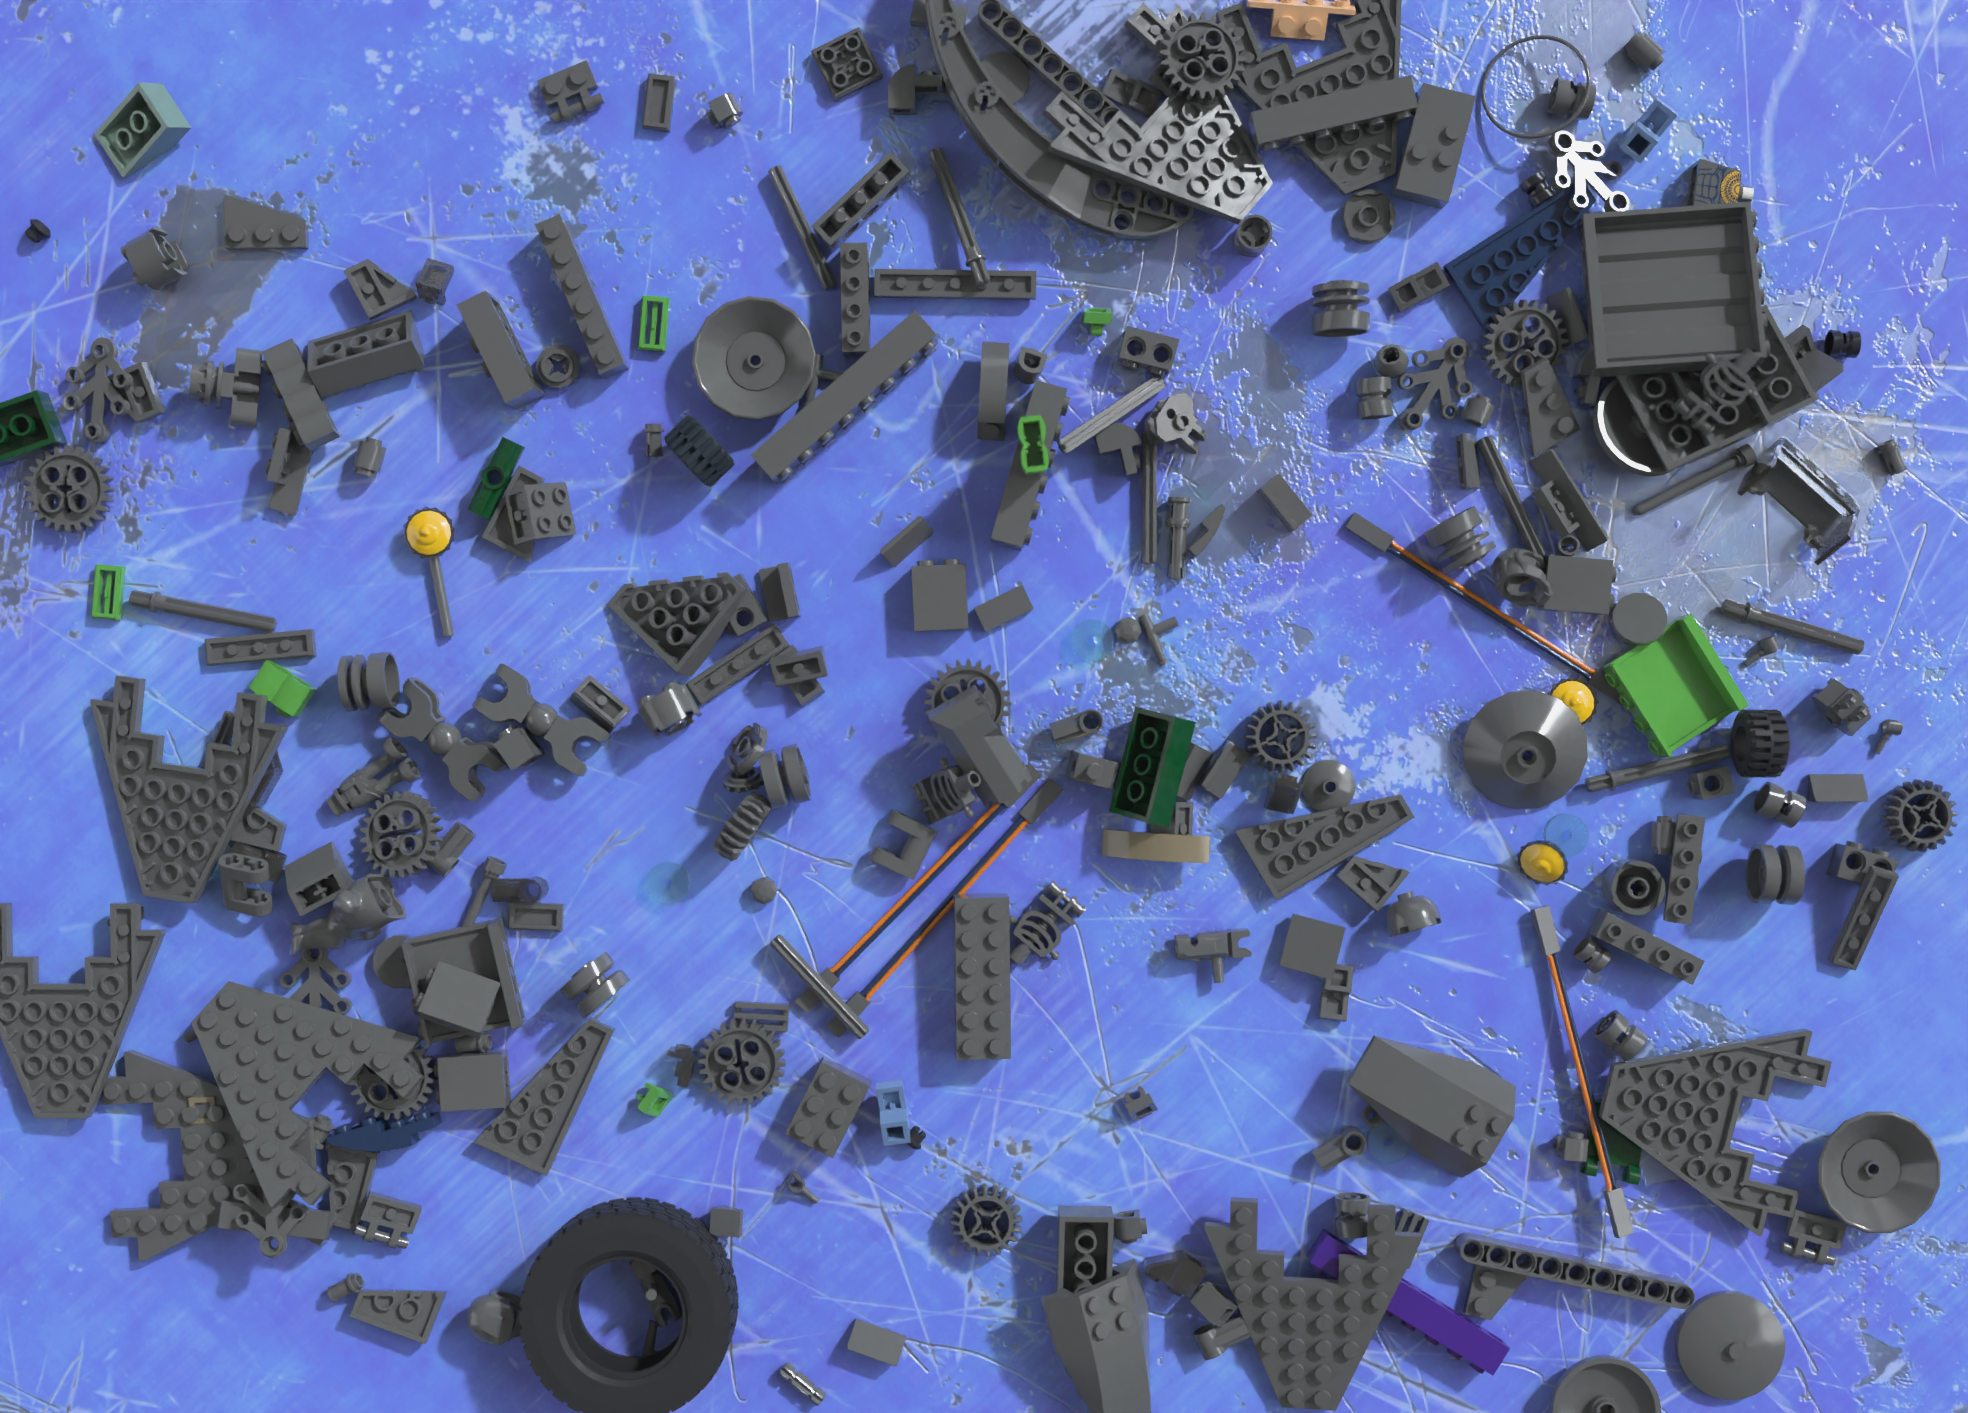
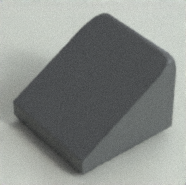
M726 1205L711 1208L710 1234L742 1237L743 1210Z

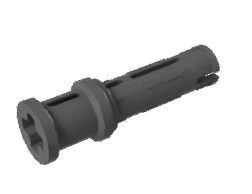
M1167 497V501L1170 502V514L1166 522L1168 527H1170L1168 578L1185 579L1187 528L1191 525V521L1188 520V509L1192 498Z

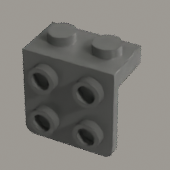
M1803 324L1785 337L1815 393L1844 371L1842 363L1815 348L1811 331Z

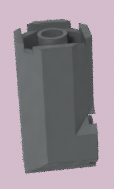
M975 685L928 712L930 722L963 773L976 771L980 775L981 783L974 790L985 806H989V801L991 800L996 805L1017 795L1023 789L1021 783L1025 780L1028 784L1032 779L1030 771L1000 723H994L993 720H995L994 717L996 715L982 692L978 691Z

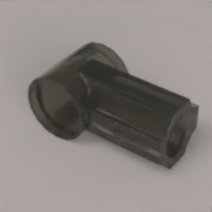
M237 841L229 852L266 860L270 875L268 881L273 882L279 881L287 859V855L282 852L261 849Z
M538 876L532 878H494L491 885V897L493 902L535 903L546 897L549 886L545 879ZM530 883L538 887L537 897L530 894L528 889Z

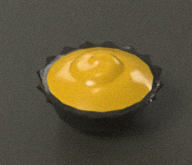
M425 506L422 510L416 509L414 514L408 516L407 522L403 525L405 531L402 536L406 540V546L411 549L412 554H417L421 558L428 557L433 559L436 556H442L445 551L450 549L451 543L454 541L455 529L452 526V519L447 517L446 512L440 511L436 507L429 508Z
M1571 676L1568 679H1561L1558 683L1553 684L1551 691L1547 693L1559 698L1577 713L1583 727L1586 723L1591 722L1592 716L1597 713L1596 706L1599 703L1596 699L1597 692L1592 689L1590 683L1584 682L1582 678L1575 679Z
M1536 840L1534 842H1527L1526 845L1520 847V852L1516 854L1518 857L1516 864L1520 867V872L1526 875L1527 880H1533L1536 884H1544L1545 886L1550 884L1557 885L1559 880H1564L1565 874L1568 873V861L1565 858V854L1557 844L1551 841Z

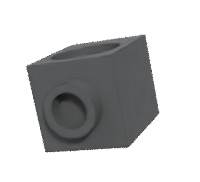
M1718 765L1688 773L1690 780L1687 781V786L1690 794L1694 795V799L1706 800L1735 793L1728 766ZM1710 776L1713 780V786L1711 789L1706 790L1704 781Z
M1208 1281L1197 1287L1193 1294L1194 1297L1190 1301L1211 1324L1222 1327L1238 1308L1216 1284Z

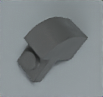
M915 64L900 68L892 76L888 86L889 115H916V93H943L942 75H937L934 71L921 72V75H916Z
M1112 423L1094 435L1098 456L1120 452L1125 477L1137 474V468L1141 467L1138 452H1133L1132 448L1140 447L1142 442L1135 430L1122 423Z

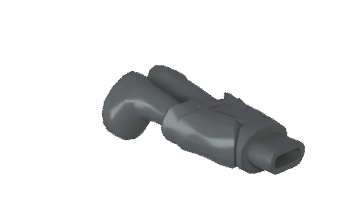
M392 736L383 742L384 753L371 764L351 773L341 782L339 788L334 790V795L326 799L337 817L345 812L352 813L355 809L363 807L377 798H381L382 795L389 793L387 791L388 788L398 782L406 780L412 783L420 779V771L411 758L403 760L394 770L381 779L373 778L389 766L408 756L407 750L397 739Z

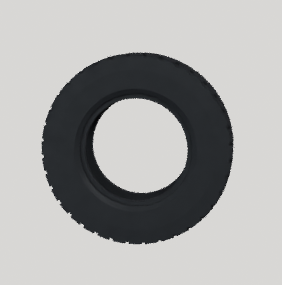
M628 1197L626 1200L620 1198L609 1200L608 1203L605 1201L587 1208L571 1218L555 1233L535 1259L523 1286L524 1290L521 1294V1308L519 1310V1325H522L520 1327L522 1343H525L524 1351L528 1361L531 1360L530 1366L536 1376L541 1377L540 1382L548 1391L552 1390V1395L563 1403L565 1401L568 1403L567 1407L576 1412L582 1411L584 1413H670V1411L674 1412L686 1405V1402L689 1403L717 1373L736 1327L737 1309L739 1308L736 1276L733 1275L734 1270L731 1261L727 1259V1253L722 1244L717 1242L718 1238L710 1234L709 1229L705 1228L706 1225L697 1217L695 1219L692 1218V1214L682 1208L678 1210L675 1208L676 1205L665 1201L659 1203V1200L651 1198L642 1200L641 1197ZM615 1260L640 1261L661 1271L671 1281L681 1301L683 1324L680 1335L664 1349L646 1356L631 1357L619 1355L601 1346L587 1331L579 1310L580 1287L583 1278L590 1271L602 1264Z

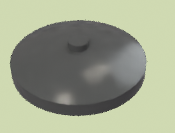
M1615 378L1601 391L1594 406L1593 425L1598 442L1610 459L1629 472L1643 476H1660L1669 473L1660 460L1618 379Z
M1718 1291L1698 1299L1686 1310L1676 1330L1675 1353L1683 1373L1699 1390L1718 1399L1740 1400L1761 1392L1775 1379L1784 1360L1785 1338L1778 1319L1761 1301L1743 1292Z
M1598 1355L1578 1361L1563 1373L1554 1388L1550 1411L1551 1413H1661V1404L1653 1383L1637 1366L1619 1357Z

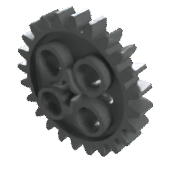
M1191 13L1188 21L1182 16L1178 24L1173 22L1169 28L1170 31L1166 30L1163 38L1165 40H1161L1158 46L1162 50L1159 51L1157 58L1163 60L1159 64L1158 69H1166L1162 79L1170 78L1172 80L1169 88L1179 87L1178 96L1185 91L1187 92L1188 101L1193 95H1196L1198 103H1201L1204 96H1206L1209 102H1212L1215 95L1221 99L1225 92L1230 93L1234 88L1233 85L1239 82V76L1244 71V68L1240 65L1246 60L1245 57L1239 55L1245 48L1236 45L1241 39L1240 36H1231L1234 27L1227 30L1224 28L1226 20L1217 24L1216 15H1213L1210 20H1206L1205 13H1202L1197 20L1195 14ZM1206 39L1213 40L1216 46L1209 45ZM1180 43L1187 44L1190 51L1184 50ZM1212 65H1218L1222 72H1217ZM1187 69L1193 70L1197 77L1190 76Z
M1519 300L1518 304L1516 302H1509V309L1507 307L1499 308L1501 316L1498 314L1491 315L1494 324H1485V327L1490 332L1489 334L1481 335L1482 338L1487 340V344L1481 345L1480 348L1488 352L1482 357V360L1491 361L1486 369H1496L1493 378L1502 377V384H1509L1511 382V387L1518 388L1520 384L1522 387L1520 371L1542 358L1548 359L1555 374H1557V370L1554 365L1564 363L1559 358V355L1567 354L1568 352L1561 348V344L1568 342V339L1561 338V335L1567 331V328L1558 327L1563 321L1562 318L1553 319L1556 310L1546 312L1548 304H1540L1538 306L1537 300H1530L1529 304L1527 300ZM1528 318L1532 322V328L1529 332L1525 328V322ZM1541 330H1543V334L1539 337H1536V335L1539 334ZM1506 334L1510 337V343L1507 347L1503 344V338ZM1523 339H1531V340H1529V341H1527V342L1525 343ZM1543 341L1545 343V351L1541 355L1538 348L1539 344ZM1510 351H1513V353H1511L1506 359L1505 355ZM1521 356L1524 364L1519 370L1516 363L1517 359Z
M65 445L64 450L61 447H54V454L50 451H44L45 460L35 458L39 466L37 468L29 466L30 471L34 474L33 477L26 476L24 478L31 482V486L24 487L23 490L31 492V496L27 497L25 501L34 503L29 511L39 512L36 517L37 521H45V527L48 528L55 526V531L63 532L65 529L67 533H74L75 528L77 531L85 532V525L94 528L95 523L93 519L104 520L100 513L101 511L110 512V509L105 504L106 502H114V499L109 497L108 493L114 492L116 489L108 487V483L113 481L114 477L105 476L110 468L100 466L103 462L102 458H93L94 452L87 450L84 453V448L76 446L74 449L73 446ZM58 470L59 479L54 482L53 473ZM82 470H85L86 479L81 482L79 475ZM72 487V491L67 492V488ZM58 496L60 504L58 508L54 509L53 500ZM85 496L87 503L86 506L83 509H81L79 503L81 498Z
M967 658L966 665L962 666L959 659H957L955 668H952L948 663L946 664V673L939 669L937 670L939 680L930 679L934 688H926V693L932 697L924 699V703L932 707L925 710L926 715H928L929 711L950 699L944 695V690L947 687H956L960 694L962 692L961 679L965 680L967 689L970 688L974 680H981L985 683V688L981 692L996 715L994 717L995 720H993L994 723H1000L1001 726L1006 725L1001 716L1010 715L1009 711L1004 709V707L1011 705L1010 700L1004 699V697L1010 695V690L1001 689L1006 685V680L997 681L1000 672L996 671L991 674L990 664L983 669L981 668V660H978L975 666H971L970 658Z
M394 791L393 795L385 794L384 801H375L377 809H368L372 816L370 818H363L368 825L367 827L360 828V831L366 833V837L361 838L360 842L366 843L367 846L361 851L362 853L370 854L366 862L374 863L372 869L381 871V875L390 876L391 878H409V875H419L418 868L427 869L425 861L434 862L435 859L431 855L432 851H440L435 846V843L443 841L441 837L437 836V832L442 831L443 827L436 826L441 817L433 815L437 808L429 806L430 800L422 798L420 794L409 791ZM421 830V833H420V834H415V835H412V834L400 835V834H404L405 831H408V832H417V831ZM383 835H399L397 838L387 837L381 839Z
M743 1017L740 1025H737L733 1018L731 1019L730 1027L722 1022L720 1025L721 1032L713 1028L711 1031L713 1038L706 1036L704 1042L707 1046H701L699 1051L705 1055L698 1059V1063L705 1065L700 1068L699 1074H707L703 1083L711 1082L712 1086L709 1092L711 1093L718 1089L720 1091L718 1099L727 1095L729 1104L734 1098H738V1103L741 1106L744 1098H747L750 1105H752L754 1096L763 1101L764 1091L771 1095L773 1093L771 1085L778 1087L780 1080L777 1077H783L785 1072L779 1068L784 1067L786 1064V1060L780 1058L785 1054V1049H777L781 1044V1039L773 1041L772 1038L775 1031L766 1033V1024L757 1028L756 1019L752 1021L751 1025H747L746 1019ZM736 1039L740 1041L742 1060L747 1061L745 1066V1073L750 1082L748 1084L744 1081V1071L742 1062H737L740 1052L735 1042ZM754 1041L758 1044L759 1049L751 1051L746 1047L745 1043ZM728 1047L732 1050L733 1054L731 1056H724L720 1053L719 1049ZM761 1067L765 1074L757 1076L752 1072V1068ZM733 1072L738 1075L739 1080L735 1082L729 1081L726 1078V1074Z
M417 1046L408 1056L409 1064L421 1073L424 1079L407 1098H403L372 1069L365 1065L349 1084L356 1085L357 1088L351 1095L359 1094L361 1096L357 1101V1105L363 1102L367 1103L365 1112L372 1108L375 1109L374 1117H378L384 1112L385 1120L390 1119L393 1113L396 1120L402 1118L403 1112L408 1117L413 1114V1109L416 1111L422 1108L420 1102L426 1103L430 1100L425 1093L435 1091L429 1083L437 1081L436 1077L430 1075L434 1071V1066H429V1062L434 1059V1056L426 1057L424 1055L428 1047L420 1050ZM377 1085L384 1086L387 1091L386 1097H382L377 1093ZM394 1092L398 1096V1099L394 1098Z

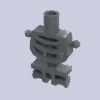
M1746 348L1733 363L1723 356L1715 360L1713 354H1707L1705 359L1710 364L1703 369L1700 379L1708 395L1700 399L1687 388L1684 393L1694 402L1689 406L1685 399L1681 397L1672 406V409L1682 414L1681 418L1687 421L1691 418L1693 420L1691 426L1694 429L1698 427L1704 436L1709 435L1715 428L1713 423H1709L1706 420L1709 415L1720 424L1725 420L1711 408L1715 401H1719L1727 406H1737L1744 401L1747 395L1750 399L1757 398L1758 393L1751 390L1755 383L1745 375L1760 359L1750 349ZM1719 369L1724 374V377H1722V379H1720L1718 374ZM1710 376L1717 383L1712 389L1709 384ZM1732 383H1735L1739 385L1740 388L1734 389L1730 386H1732ZM1726 391L1732 395H1735L1732 398L1721 397V395L1724 394L1723 392ZM1700 407H1702L1703 410L1698 415H1696L1695 413L1698 411Z
M943 757L939 761L943 769L910 786L918 797L916 801L923 802L925 808L921 809V812L926 813L930 825L964 810L966 817L971 818L974 813L969 806L976 800L971 789L980 785L981 778L976 771L963 774L959 765L948 766L947 758Z
M1055 880L1045 890L1056 897L1053 901L1043 893L1038 896L1042 902L1050 907L1051 910L1047 914L1038 910H1027L1019 920L1012 915L1009 916L1010 924L1016 925L1013 933L1021 940L1011 951L1010 957L1019 965H1022L1032 951L1042 958L1049 953L1053 960H1058L1059 953L1055 952L1054 948L1061 941V933L1054 920L1060 916L1073 927L1076 921L1066 912L1070 909L1079 918L1087 908L1076 901L1077 897L1075 895L1071 899L1065 895L1068 889H1062L1056 884ZM1061 899L1066 902L1062 909L1057 906ZM1030 916H1038L1042 918V920H1040V923H1036L1035 921L1029 920L1027 918ZM1029 925L1031 927H1034L1035 929H1033V931H1030L1026 928H1023L1022 926ZM1049 926H1052L1056 932L1054 941H1052L1047 932ZM1042 935L1048 941L1047 947H1045L1043 942L1040 940V937H1042Z

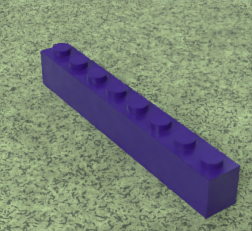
M1323 1228L1306 1256L1313 1270L1321 1275H1324L1326 1272L1333 1276V1279H1338L1339 1254H1366ZM1403 1277L1384 1313L1391 1318L1393 1315L1401 1318V1323L1411 1331L1415 1332L1416 1329L1425 1333L1423 1337L1432 1344L1438 1346L1441 1343L1446 1346V1351L1456 1359L1460 1360L1462 1357L1470 1361L1469 1365L1481 1374L1486 1371L1493 1376L1510 1350L1504 1340Z

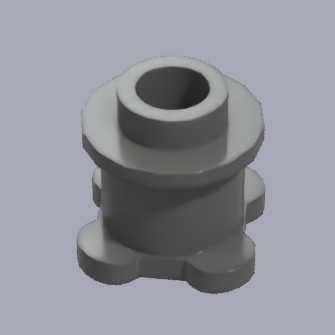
M317 1114L316 1117L312 1116L310 1119L313 1120L315 1148L322 1150L326 1146V1138L334 1130L335 1126L331 1123V1118Z

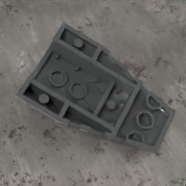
M1378 1036L1372 1037L1346 1081L1419 1155L1460 1178L1488 1163L1515 1115L1516 1086L1471 1060L1459 1059L1452 1055L1432 1052L1425 1048L1409 1046L1405 1043Z
M1133 1258L1112 1267L1113 1277L1077 1293H1072L1064 1288L1041 1298L1054 1350L1065 1365L1068 1376L1072 1378L1076 1385L1079 1396L1087 1405L1088 1412L1151 1413L1149 1309L1136 1259Z

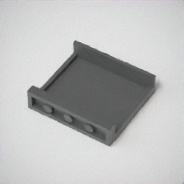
M502 918L409 937L401 943L402 947L399 948L401 961L403 963L406 962L407 965L406 983L408 988L413 990L412 1008L415 1015L418 1014V1009L415 1008L420 992L426 993L429 985L425 983L431 967L436 969L438 961L501 983L500 991L483 1032L511 1026V1029L524 1025L526 1018ZM419 1018L418 1033L420 1039L425 1041L426 1047H430L433 1042L467 1035Z

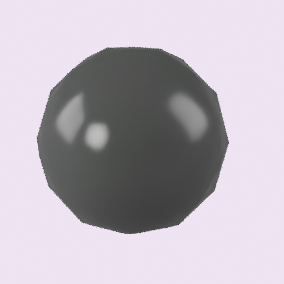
M1394 344L1383 346L1376 353L1374 360L1378 373L1383 377H1390L1391 379L1401 376L1406 371L1409 363L1406 351L1399 345Z

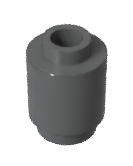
M1638 31L1624 46L1628 51L1627 55L1645 72L1649 68L1654 71L1665 60L1662 56L1665 50L1647 33L1644 35L1641 31Z
M366 437L365 442L359 441L353 463L355 466L354 473L376 478L377 472L380 473L387 449L382 447L383 441Z
M1657 816V821H1651L1650 847H1653V854H1672L1676 824L1674 817Z

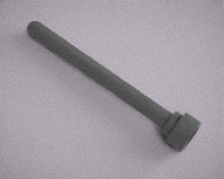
M1745 444L1736 449V452L1732 454L1733 457L1636 505L1634 513L1642 515L1737 466L1739 468L1743 466L1747 468L1757 463V456L1749 444Z
M487 856L483 865L485 868L483 871L485 874L461 926L475 923L495 878L498 879L499 875H503L507 863L496 857Z

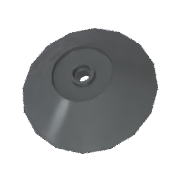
M747 296L724 303L705 319L694 340L692 366L698 387L713 406L734 418L762 420L783 414L803 397L813 379L816 352L810 330L794 310L771 298ZM756 356L760 357V364L756 366L752 365V358Z
M1536 690L1508 692L1487 702L1471 719L1462 742L1464 767L1474 787L1492 802L1513 809L1541 808L1563 798L1579 781L1588 759L1587 734L1577 713L1559 698ZM1526 751L1532 752V756L1528 759L1522 757Z
M1867 1111L1845 1120L1827 1138L1818 1159V1186L1827 1207L1844 1224L1865 1233H1893L1913 1225L1931 1208L1941 1183V1160L1931 1137L1915 1121L1891 1111ZM1871 1164H1874V1170L1872 1172H1869V1166Z

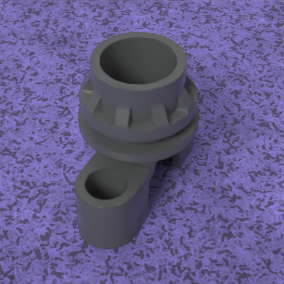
M237 348L234 373L224 372L223 361L219 362V367L214 366V361H207L201 365L192 364L189 399L198 400L208 407L211 406V402H216V409H221L222 399L232 400L230 426L256 429L262 351Z

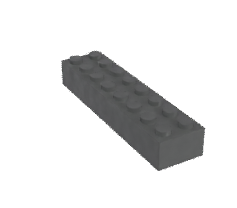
M914 310L757 448L751 456L776 484H779L781 481L785 484L796 474L794 469L801 463L803 466L807 465L816 457L814 452L819 447L823 446V448H826L836 439L835 433L841 428L845 431L856 422L854 417L863 410L866 413L877 403L875 401L876 397L882 392L886 395L897 385L895 381L901 375H904V377L910 375L917 368L915 364L922 357L924 359L929 358L937 350V334Z

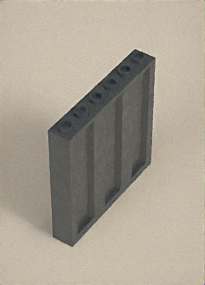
M1751 201L1586 213L1582 215L1579 223L1592 378L1700 371L1710 364L1705 359L1707 354H1713L1715 360L1723 356L1733 363L1746 348L1750 349L1760 358L1752 367H1761L1765 359L1770 355L1769 340H1765L1764 331L1767 329V316L1762 314L1765 293L1764 289L1759 286V279L1762 276V265L1760 262H1757L1756 253L1759 252V238L1754 237L1757 217L1756 212L1751 209Z

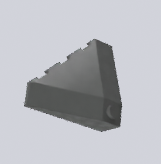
M724 572L717 573L716 578L705 579L703 575L683 577V581L670 583L668 579L648 581L647 586L636 587L634 583L623 584L607 605L677 673L692 677L711 653L747 589L730 573Z

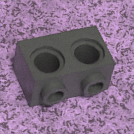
M1127 326L1118 362H1122V366L1128 369L1138 370V367L1149 369V374L1164 377L1165 373L1170 374L1179 339ZM1131 343H1136L1140 345L1142 353L1138 356H1133L1129 354L1127 346ZM1156 350H1163L1167 353L1168 360L1163 363L1157 362L1154 359L1153 353Z
M738 574L734 578L747 591L726 626L732 635L736 633L738 637H742L766 624L769 620L745 577L742 574ZM743 611H748L752 617L750 624L747 626H742L738 622V616Z
M509 727L498 735L500 740L494 743V746L512 771L524 769L545 754L526 727Z
M1847 841L1846 845L1836 843L1827 874L1862 884L1870 865L1878 862L1879 868L1895 872L1898 860L1888 858L1889 852L1873 848L1872 852L1862 850L1864 845L1851 841ZM1852 854L1854 862L1848 868L1846 859Z

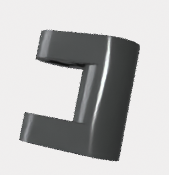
M892 809L886 822L909 833V836L899 856L874 845L868 858L914 880L938 831Z
M228 853L221 856L218 862L224 907L231 911L258 917L271 913L273 910L272 895L265 891L247 887V883L260 884L269 879L268 862L260 858L238 853Z

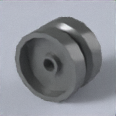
M797 743L782 748V764L777 752L774 750L763 752L759 758L766 792L774 810L788 806L790 802L788 789L797 804L812 800L807 767Z
M1755 844L1751 847L1746 864V885L1752 902L1771 904L1775 900L1779 904L1795 905L1798 903L1803 894L1805 884V866L1800 849L1793 845H1779L1776 849L1773 845Z
M606 951L593 962L589 961L571 976L573 979L560 989L568 1001L574 1000L582 992L586 994L576 1004L575 1008L583 1019L630 981L622 970H616L608 978L604 976L613 967L615 962Z

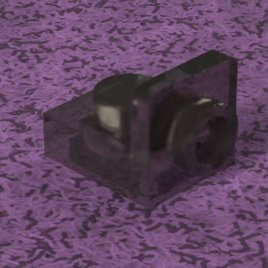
M427 258L416 281L418 297L426 303L444 306L446 302L445 291L454 274V266Z
M676 1044V1047L671 1046L667 1056L683 1059L677 1062L674 1077H678L677 1086L687 1088L692 1080L698 1052L693 1051L691 1046L685 1044Z

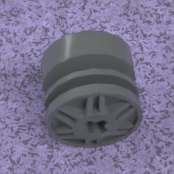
M1334 280L1313 286L1312 295L1320 298L1314 299L1312 306L1324 309V312L1312 316L1313 335L1321 337H1347L1369 333L1370 313L1357 310L1358 307L1370 303V298L1361 296L1369 293V284L1352 280Z
M1475 506L1448 518L1423 533L1431 549L1444 545L1446 550L1437 557L1438 562L1448 557L1451 558L1452 561L1442 567L1444 573L1462 570L1483 559L1496 547L1493 540L1481 545L1480 541L1490 535L1488 531L1475 534L1473 529L1483 522Z
M391 652L370 653L367 660L363 654H357L354 657L346 655L340 658L337 675L338 690L346 711H357L358 708L360 710H368L371 703L375 709L394 708L397 706L400 696V680L397 663Z

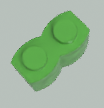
M1041 415L1020 417L1018 423V439L1023 447L1021 451V466L1026 476L1046 474L1049 464V455L1044 444L1046 427Z
M271 660L264 662L249 686L254 691V694L267 695V703L268 701L277 706L275 711L287 718H290V716L300 717L317 690L306 681Z

